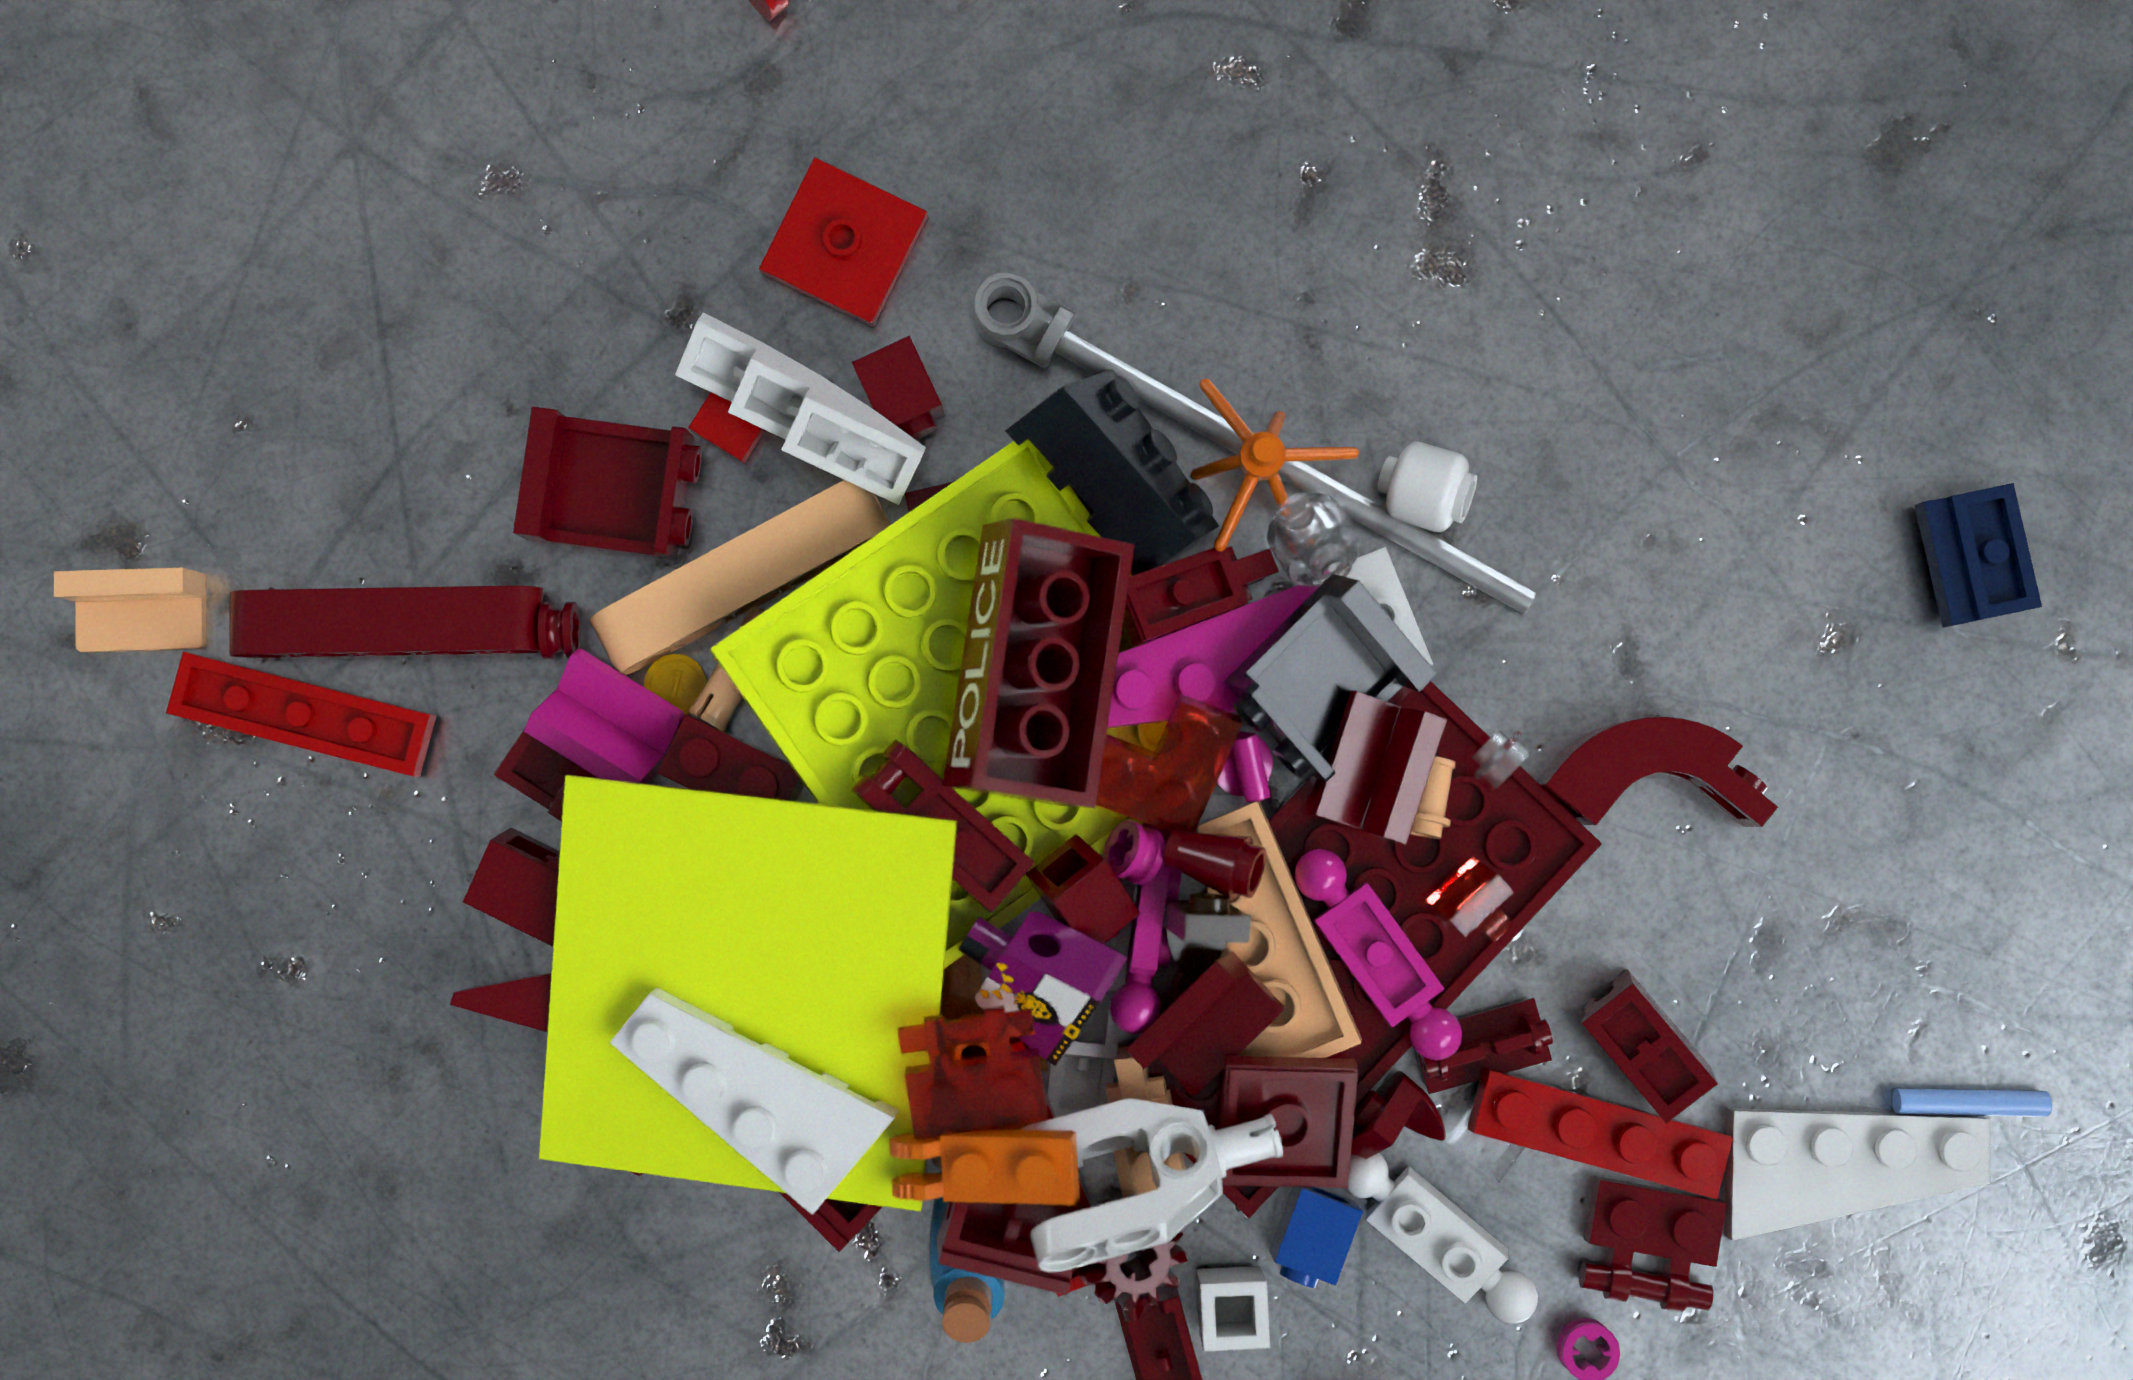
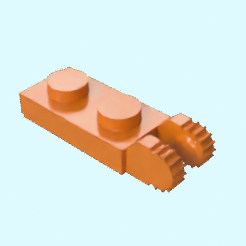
M947 1128L943 1133H906L894 1136L889 1140L890 1155L897 1157V1159L924 1160L941 1156L942 1173H906L893 1178L892 1191L895 1198L927 1201L943 1197V1202L1074 1205L1079 1199L1077 1140L1074 1130Z

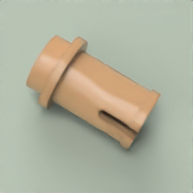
M1435 756L1410 835L1441 839L1443 827H1450L1451 820L1445 818L1452 771L1455 769V761Z

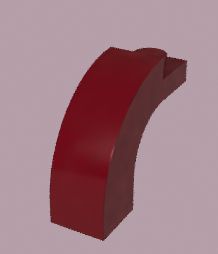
M1647 717L1601 727L1570 744L1536 780L1582 825H1597L1630 785L1654 773L1673 775L1690 783L1743 827H1763L1778 808L1777 805L1763 795L1768 787L1755 774L1740 765H1736L1733 769L1728 767L1742 749V744L1713 727L1683 718Z

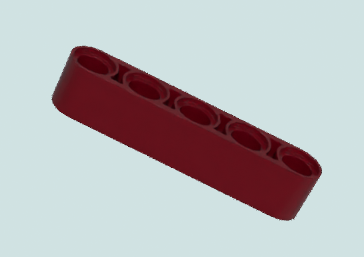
M450 586L231 591L229 606V656L243 658L540 653L538 644V613L543 602V588L535 586Z

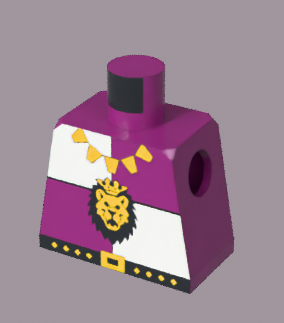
M1039 911L1029 912L1014 937H1011L979 916L958 949L991 971L975 996L977 1004L1054 1066L1058 1064L1100 1005L1127 960V957L1120 952Z

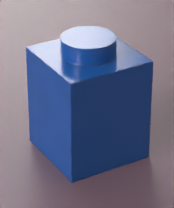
M1292 1187L1269 1248L1274 1262L1282 1265L1279 1274L1293 1282L1310 1288H1316L1318 1280L1336 1286L1363 1214L1356 1201L1320 1187Z

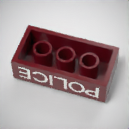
M1016 518L983 525L942 786L1058 806L1096 807L1134 544Z

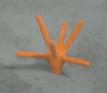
M1207 378L1200 381L1199 386L1243 442L1239 454L1205 464L1191 471V476L1195 480L1215 476L1241 468L1245 474L1214 542V548L1217 551H1223L1227 547L1258 481L1267 480L1285 522H1292L1294 520L1291 503L1278 473L1284 462L1356 459L1359 455L1356 447L1285 448L1280 438H1278L1285 421L1283 411H1276L1273 414L1266 431L1253 434L1214 384Z

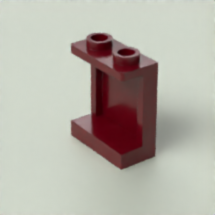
M532 406L513 533L527 541L677 561L679 546H687L691 536L692 509L684 508L688 483L696 484L699 478L702 457L701 447L693 445L694 436L683 427L672 426L671 430L574 418L564 416L555 409Z

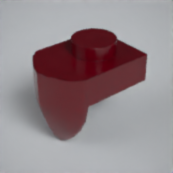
M1402 1071L1394 1073L1376 1091H1369L1355 1106L1351 1155L1368 1159L1391 1147L1404 1126L1439 1141L1446 1139L1445 1126L1433 1100Z

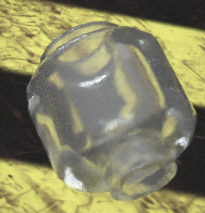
M1314 492L1294 494L1286 498L1283 503H1280L1273 513L1266 535L1271 552L1288 578L1299 586L1307 587L1321 586L1332 574L1346 577L1358 558L1362 544L1358 529L1340 503L1328 494Z

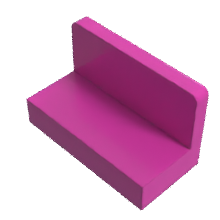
M577 649L569 657L557 689L530 714L524 732L600 779L647 784L657 773L685 714L681 709L583 649Z

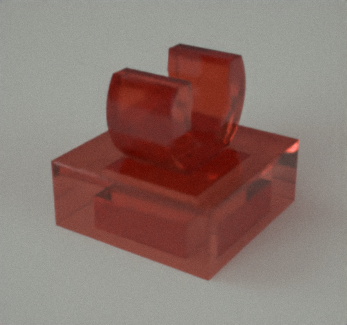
M1471 857L1425 900L1441 919L1465 937L1476 928L1480 932L1483 930L1495 942L1513 925L1499 906L1514 892L1499 874L1474 857Z

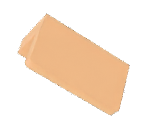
M183 567L53 571L54 597L75 601L76 649L80 652L203 649L207 645L206 574Z

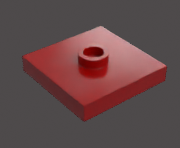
M814 157L759 270L761 274L874 328L928 219V212Z

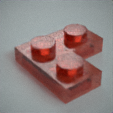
M1179 694L1155 751L1106 734L1096 805L1170 832L1174 829L1195 833L1242 727L1240 716Z

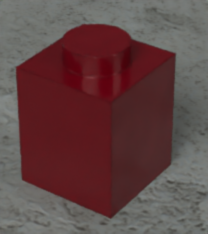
M910 335L851 362L875 411L915 440L937 429L935 420L945 416L944 409Z
M1077 834L1025 874L1058 922L1102 944L1116 937L1124 926L1140 914L1107 861Z

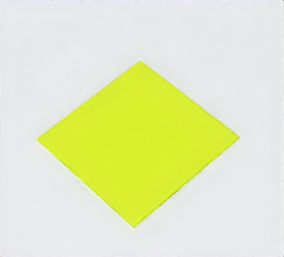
M566 775L539 1159L786 1193L610 1044L611 1040L646 997L656 988H659L733 1026L734 1032L760 1045L766 1042L788 1053L787 1059L821 1076L825 1072L849 1084L848 1089L874 1103L881 1100L900 1110L892 1122L826 1199L921 1212L923 1201L899 1199L893 1196L892 1181L896 1176L906 1173H925L927 1159H897V1157H892L890 1155L889 1140L900 1134L914 1132L929 1133L957 820Z

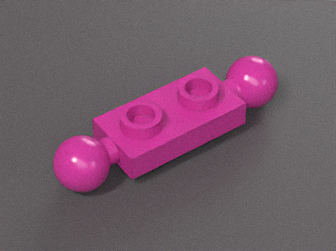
M1173 801L1143 823L1142 826L1154 828L1162 833L1166 847L1168 838L1174 829L1186 831L1187 817L1182 806L1177 801ZM1163 862L1158 873L1151 881L1144 885H1138L1135 906L1140 914L1133 919L1125 978L1126 984L1116 990L1110 1002L1112 1020L1118 1028L1129 1034H1142L1162 1014L1161 998L1156 990L1152 988L1157 967L1168 968L1171 951L1167 942L1166 928H1163L1165 906L1169 901L1178 900L1182 872L1165 867Z
M1315 849L1304 854L1299 859L1295 868L1296 885L1306 897L1316 901H1324L1328 909L1312 921L1390 1027H1394L1408 1017L1411 1021L1410 1040L1414 1049L1421 1056L1430 1060H1443L1453 1055L1462 1041L1461 1025L1451 1012L1442 1008H1433L1428 1002L1445 988L1367 882H1363L1349 893L1344 886L1347 878L1345 865L1341 858L1332 851Z

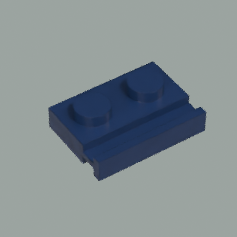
M2014 483L1924 501L1915 505L1943 628L2042 607Z

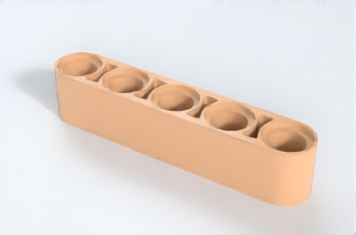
M843 480L608 605L594 614L589 621L614 668L625 676L653 664L657 659L672 654L743 616L751 608L759 607L814 578L889 527L891 522L876 494Z

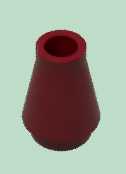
M1174 829L1166 843L1163 863L1165 867L1176 869L1214 891L1229 896L1231 900L1236 899L1238 895L1252 898L1262 879L1266 862L1265 847L1253 844L1251 836L1193 833Z

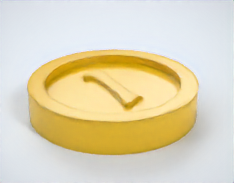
M669 654L657 659L649 667L644 678V687L681 709L684 714L690 715L692 713L688 711L694 705L708 682V677L703 667L693 658L682 654Z

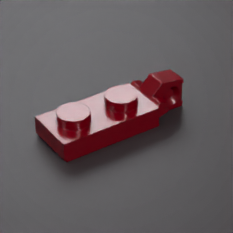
M1232 546L1225 548L1223 551L1211 548L1131 576L1123 625L1132 647L1248 604V601L1253 599L1248 586L1279 572L1270 548L1238 560Z

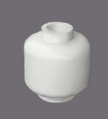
M1414 441L1404 448L1399 458L1390 455L1387 457L1380 473L1377 490L1380 493L1387 494V512L1393 519L1430 531L1443 532L1450 527L1453 521L1462 523L1465 520L1474 497L1477 475L1469 473L1468 460L1462 454Z

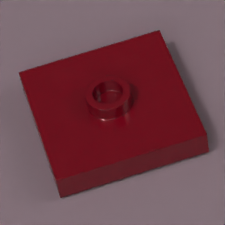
M1224 1055L1219 1129L1264 1118V1115L1271 1114L1276 1123V1127L1273 1129L1279 1132L1283 1156L1278 1158L1272 1157L1226 1170L1227 1176L1222 1178V1185L1348 1188L1358 1067L1355 1059Z

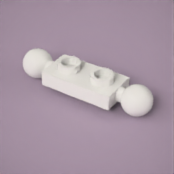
M1380 1153L1368 1159L1351 1155L1348 1188L1343 1189L1354 1197H1373L1376 1200L1367 1210L1366 1221L1465 1304L1481 1288L1486 1292L1485 1298L1488 1309L1498 1320L1509 1324H1517L1532 1316L1538 1302L1536 1287L1526 1275L1520 1272H1501L1499 1270L1508 1259V1249L1410 1166L1393 1181L1388 1177V1166Z

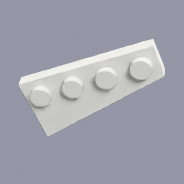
M656 988L646 997L610 1042V1044L812 1215L900 1111L881 1100L874 1103L848 1089L849 1084L825 1072L821 1076L787 1059L788 1053L766 1042L760 1045L734 1032L733 1026L659 988Z
M1727 1108L1726 1134L1732 1136L1733 1141L1726 1164L1725 1202L1727 1206L1725 1212V1237L1733 1241L1990 1184L1991 1119L1970 1115H1906L1878 1112Z

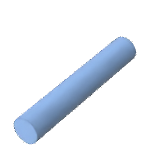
M1896 1088L1892 1095L1894 1112L1906 1115L2048 1117L2052 1110V1101L2048 1091Z

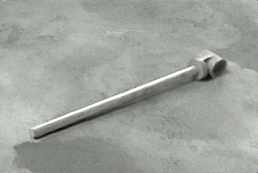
M1012 272L996 273L986 278L978 287L974 299V324L980 337L988 344L999 348H1008L1044 369L1049 366L1056 353L1094 375L1113 369L1117 376L1124 378L1132 385L1142 402L1228 450L1239 454L1243 442L1223 417L1070 333L1069 329L1076 313L1035 291L1032 284L1021 275ZM1009 298L1020 305L1023 314L1018 320L1004 324L997 322L990 316L988 307L995 300ZM1301 461L1284 462L1278 473L1282 480L1518 612L1524 614L1532 604L1536 592L1427 531L1393 519L1384 507Z

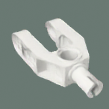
M1128 1098L1021 1128L1022 1130H1074L1077 1140L1078 1168L1084 1166V1159L1132 1146L1134 1152L1145 1151L1150 1158L1153 1182L1157 1188L1154 1191L1058 1216L1036 1226L1031 1232V1239L1039 1268L1047 1272L1064 1271L1169 1242L1223 1194L1222 1178L1227 1176L1226 1170L1272 1157L1278 1158L1283 1156L1279 1132L1273 1129L1276 1127L1273 1116L1271 1114L1264 1115V1118L1215 1131L1213 1125L1207 1126L1202 1110ZM1180 1152L1191 1154L1197 1159V1162L1186 1170H1175L1164 1163L1170 1155Z

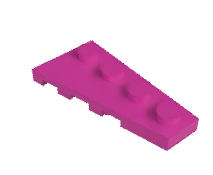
M1328 574L1118 653L1107 729L1236 714L1237 712L1232 704L1239 698L1224 681L1329 578Z

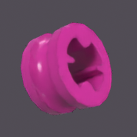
M1124 820L1117 824L1110 833L1105 844L1103 858L1107 861L1117 878H1125L1133 884L1144 885L1151 881L1159 871L1164 857L1165 840L1162 833L1154 828L1143 827L1132 820Z
M1588 1317L1575 1318L1566 1323L1557 1336V1356L1563 1366L1579 1380H1604L1613 1374L1619 1364L1621 1354L1617 1339L1606 1326L1596 1319ZM1583 1335L1591 1342L1599 1336L1602 1338L1603 1344L1596 1345V1348L1602 1354L1594 1363H1591L1586 1358H1582L1576 1363L1573 1360V1355L1580 1354L1574 1344Z

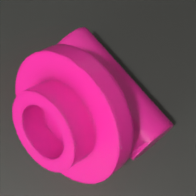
M1237 731L1222 737L1214 746L1209 759V770L1214 783L1226 793L1234 796H1244L1246 802L1261 801L1271 796L1268 780L1273 768V758L1266 742L1257 736L1256 732Z

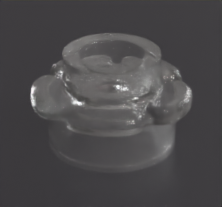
M1498 730L1472 757L1481 765L1480 769L1475 773V777L1479 779L1483 776L1497 789L1532 753L1518 739L1523 733L1516 731L1508 738Z

